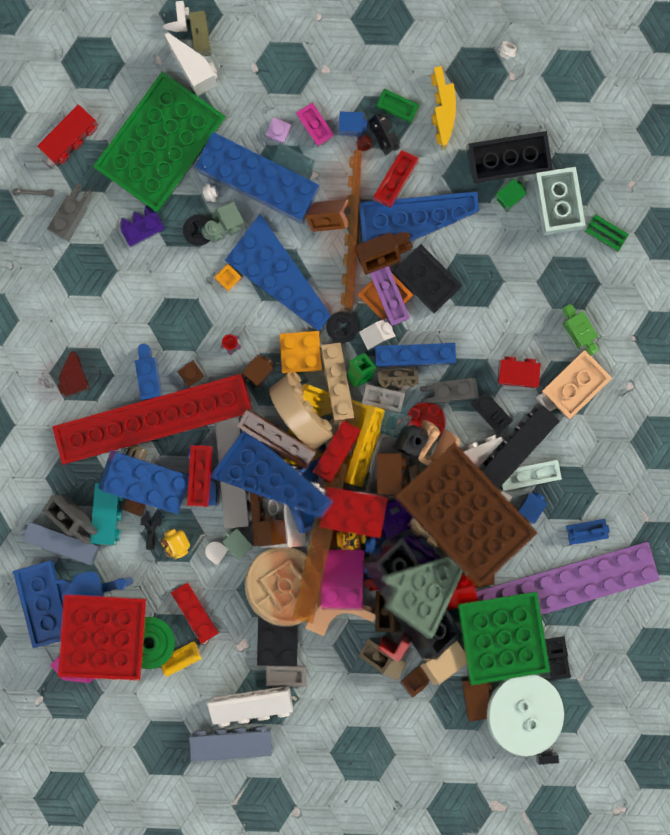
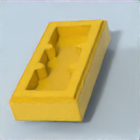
M195 641L175 650L171 658L161 666L166 677L202 659Z

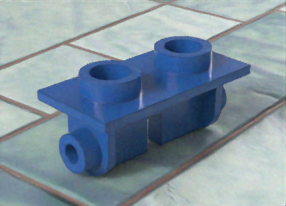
M606 519L566 525L569 545L609 538L608 533L610 530L609 526L606 525Z

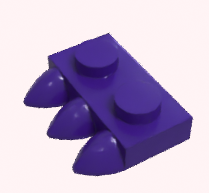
M148 206L144 208L145 217L137 212H133L132 224L127 219L121 218L120 230L130 248L165 230L156 211Z

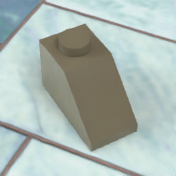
M368 639L358 656L382 674L398 680L408 663L402 659L399 662L380 651L378 644Z

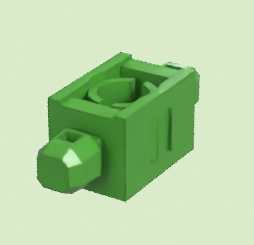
M571 304L562 308L565 318L569 319L562 324L577 349L584 345L585 350L590 356L599 352L596 342L593 343L592 341L599 336L584 311L576 315V309Z

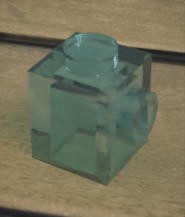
M385 410L380 430L388 432L387 435L398 438L403 427H409L412 416Z

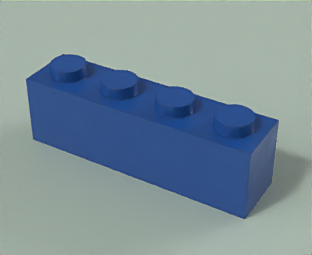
M455 343L375 346V366L377 368L455 365L456 363Z

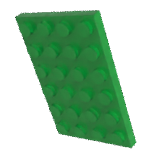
M161 72L93 168L146 206L156 211V213H159L203 152L212 132L216 133L226 120V116L167 74Z

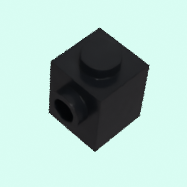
M412 425V427L404 426L394 448L408 456L418 458L429 436L422 433L423 429L416 425Z

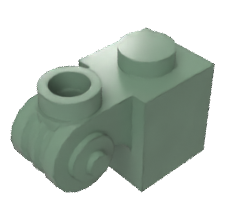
M232 202L217 208L212 214L214 221H208L204 225L202 235L204 238L215 243L223 239V236L226 234L232 236L240 232L244 221L235 203Z

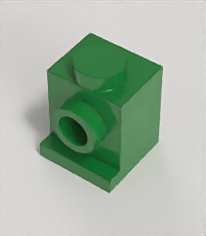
M363 353L349 361L350 366L347 379L357 388L371 380L377 367Z

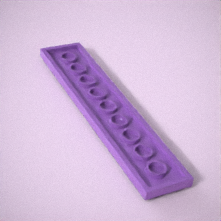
M643 542L478 590L477 597L479 601L537 591L542 615L659 581L660 579L649 542Z

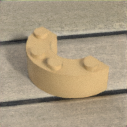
M289 372L270 387L271 399L289 428L300 440L316 450L334 436L331 432L332 427L327 420H323L313 411V406L307 400L305 401L302 396L301 379L296 372Z

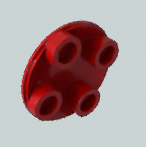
M418 403L407 414L406 426L408 427L416 425L422 428L423 420H427L439 429V436L445 429L446 418L444 412L434 403Z

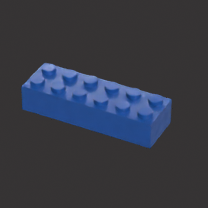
M212 132L195 165L196 171L300 224L303 223L306 213L320 190L317 183L215 132Z

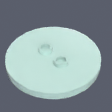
M529 675L506 679L497 686L491 695L487 708V723L492 737L504 750L520 756H533L547 750L556 741L561 732L564 721L563 703L554 686L544 678Z

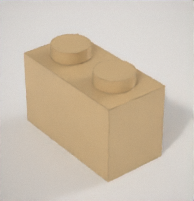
M455 641L437 660L424 659L425 661L420 666L431 683L437 685L467 664L465 652L458 641Z

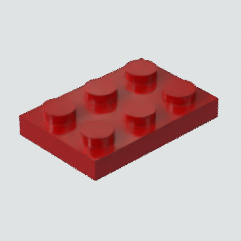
M327 487L326 495L333 500V503L321 518V528L377 538L381 537L387 503L386 497Z

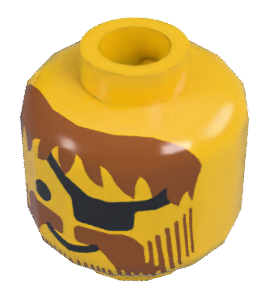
M175 528L164 532L165 536L161 539V545L168 557L178 559L188 553L190 543L184 531H176Z
M339 531L337 532L338 548L341 547V550H361L362 544H365V535Z

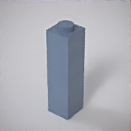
M29 522L22 531L24 542L88 565L94 564L100 548L98 544H84L75 536H69L64 532L36 522Z

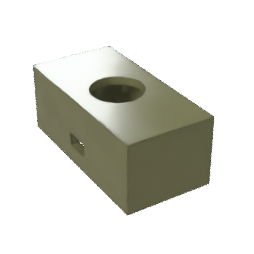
M205 10L190 12L194 51L202 56L212 55Z

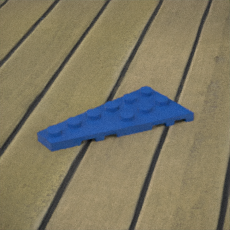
M477 192L396 199L391 208L376 201L360 202L362 242L390 232L392 235L404 231L410 234L409 241H415L478 213Z
M259 214L224 261L320 332L331 314L262 215Z
M242 431L211 473V478L320 518L333 503V500L267 445L245 431Z

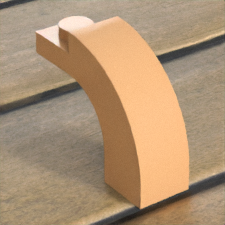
M363 604V611L323 610L320 605L318 610L309 618L306 629L324 636L331 620L342 613H352L374 623V608Z

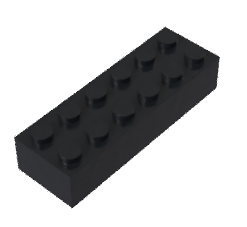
M387 538L362 562L386 602L393 588L382 581V577L419 565L403 538ZM447 609L440 620L433 638L426 637L395 615L419 655L424 659L437 660L462 634Z

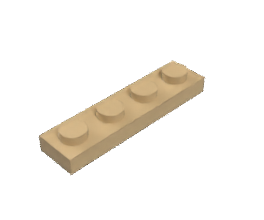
M341 343L321 345L320 349L333 421L335 423L342 422L343 420H354Z

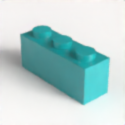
M95 483L92 524L97 528L98 532L96 535L91 534L90 543L117 545V541L121 539V529H118L119 521H122L123 517L120 501H124V498L101 491L98 488L99 483Z

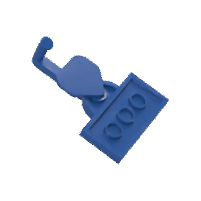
M53 560L13 571L33 648L61 641L64 594L105 596L104 592L116 589L123 590L134 582L132 577H125L101 584L99 575L93 571L77 574L72 581L57 579Z

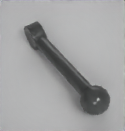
M14 188L13 194L15 196L19 194H35L53 197L54 191L52 189L32 191Z

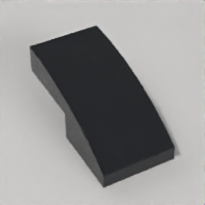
M565 636L545 639L550 668V681L570 679L571 674Z

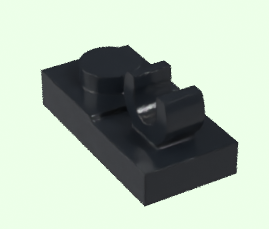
M486 391L471 404L497 434L512 421Z

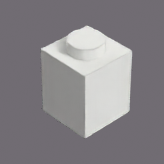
M387 319L378 321L359 332L368 350L395 337L392 326Z

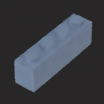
M255 726L254 730H246V727L234 728V731L227 732L226 729L221 728L215 729L213 733H206V730H197L189 737L191 762L272 756L273 753L271 728L266 729V726Z

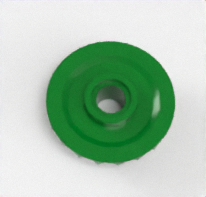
M148 616L145 617L141 668L155 669L164 665L171 658L174 652L175 639L170 626L165 621ZM151 637L154 640V646L147 647L145 645V638Z

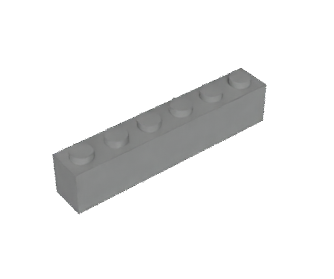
M243 416L215 423L219 463L242 433L237 425ZM220 481L225 529L250 526V522H252L251 510H248L250 492Z

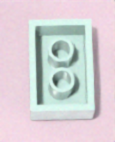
M576 167L536 173L533 179L543 236L582 230L586 225Z

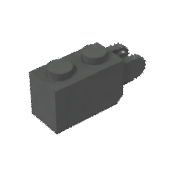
M78 183L71 194L66 195L47 228L51 233L67 242L70 241L87 211L86 205L93 193L91 190H87L81 201L76 200L82 188V185Z
M475 378L433 383V385L419 387L422 392L434 390L435 397L421 399V404L478 399Z
M66 494L52 495L42 509L65 534L75 536L84 544L89 545L91 542L90 538L84 533L85 530L92 535H96L98 532L97 528L91 523L92 519Z

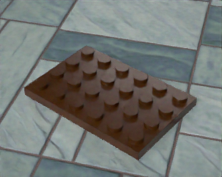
M455 442L395 496L400 504L478 589L538 534Z

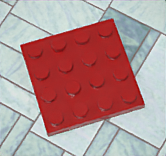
M64 594L58 677L140 681L146 598Z

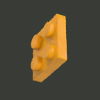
M319 331L279 334L282 374L322 371Z

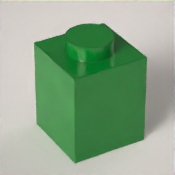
M513 179L496 193L494 198L508 212L526 196V187L522 182H517Z

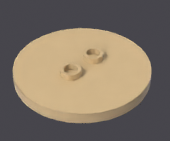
M292 547L270 548L258 555L247 570L245 577L247 600L255 613L271 624L278 626L298 625L308 620L321 605L322 573L315 569V565H311V557Z

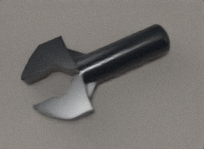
M146 512L141 518L140 525H144L147 529L146 549L153 550L155 528L161 526V518L155 512V520L150 525L148 522L149 512Z

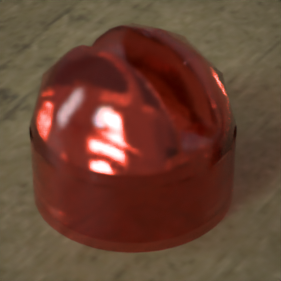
M365 134V137L360 135L357 138L356 145L359 151H368L373 147L372 140L368 135Z

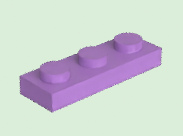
M389 266L369 273L391 326L409 320V314Z

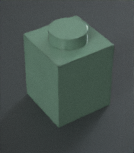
M231 528L223 535L225 537L223 544L238 560L254 546L239 528L235 531Z

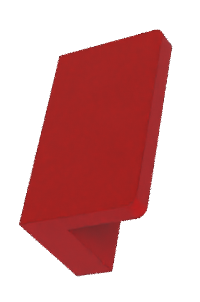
M405 631L397 643L382 636L378 649L399 662L408 649L411 640Z

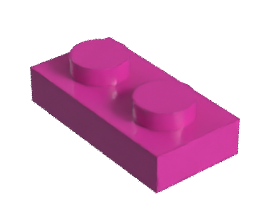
M313 102L296 112L297 117L317 147L334 137L333 132Z

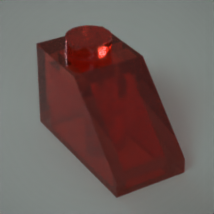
M75 351L70 352L58 377L60 383L57 384L61 395L64 394L68 398L91 390L78 353Z

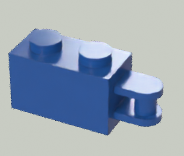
M144 343L138 346L139 360H135L140 399L145 401L163 396L158 361L155 357H152L150 346Z

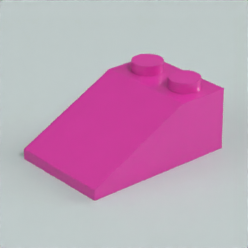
M324 549L321 608L323 610L363 611L364 566L362 562L364 561L365 550Z

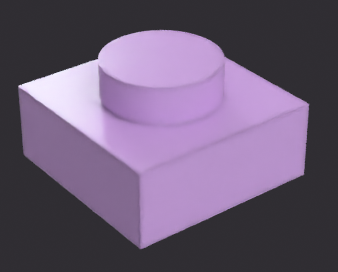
M273 117L266 137L284 144L292 126Z

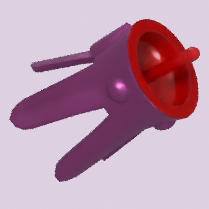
M225 335L222 339L221 348L227 349L229 355L233 354L234 348L240 350L241 345L237 341L239 336Z

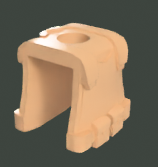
M423 420L421 424L422 433L429 437L418 459L423 464L429 466L454 442L459 446L461 443L460 439L455 434L444 430L432 456L427 455L426 453L439 436L440 431L433 423Z

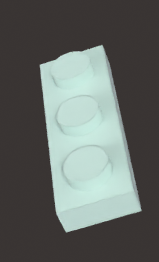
M558 460L518 467L501 486L502 491L561 480Z

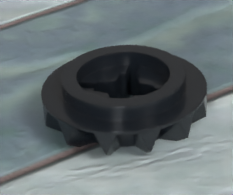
M200 214L189 217L183 226L185 239L190 244L196 246L208 244L210 240L202 237V235L200 236V234H194L196 231L194 224L201 228L211 220L207 216Z
M336 312L327 321V333L335 342H349L357 334V320L348 312ZM337 320L342 324L350 323L346 327L347 335L343 331L335 332L339 327Z

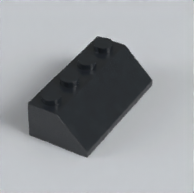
M547 131L468 143L466 145L468 164L474 184L553 170Z

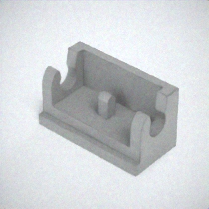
M367 382L362 404L401 413L405 390L392 387L385 389L378 384Z

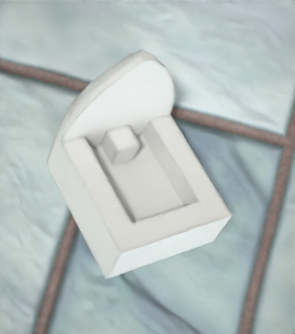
M184 1L176 2L178 21L165 24L163 28L175 32L188 31L189 7H185Z

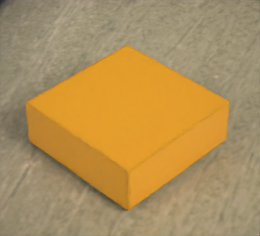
M229 264L214 277L228 292L242 279Z

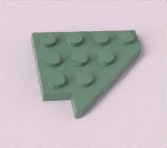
M445 556L384 576L381 580L393 588L385 607L426 637L433 638L463 572L449 556Z

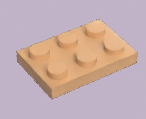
M583 350L541 392L570 420L612 377L586 350Z

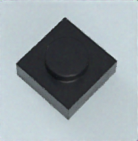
M547 749L536 754V761L539 765L559 763V755L553 752L552 749Z

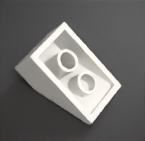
M164 34L169 48L196 96L216 87L218 75L212 62L208 63L205 57L171 34Z

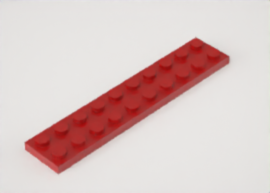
M238 374L55 425L52 428L61 463L65 465L109 453L111 450H120L244 415L248 408L252 410L244 376L243 374Z

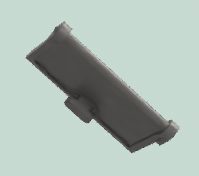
M385 433L380 434L375 459L367 487L364 490L367 493L378 494L377 454L401 453V457H405L406 469H402V478L406 476L411 456L395 449L394 445L397 439ZM383 494V496L390 497L393 499H396L395 496L397 495Z

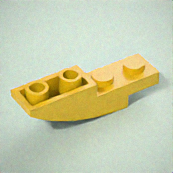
M442 66L434 67L430 78L432 86H436L437 93H434L436 105L440 106L434 107V114H431L433 126L436 125L438 133H435L436 143L441 145V150H444L447 147L454 126L456 97L454 83L446 85Z

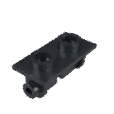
M376 113L368 121L369 127L378 141L379 148L387 156L392 150H399L401 143L395 132L388 134L387 131L391 130L392 126L387 115L384 116L383 113Z

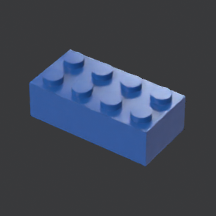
M111 450L98 488L113 495L178 514L188 486L189 475Z

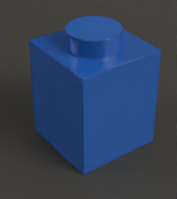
M340 111L339 135L362 137V131L367 129V119H363V112Z
M537 492L534 494L528 493L517 511L526 520L535 524L547 506V503L544 502L545 497Z

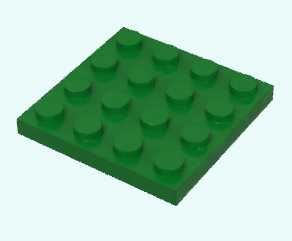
M537 591L457 604L470 685L550 672Z

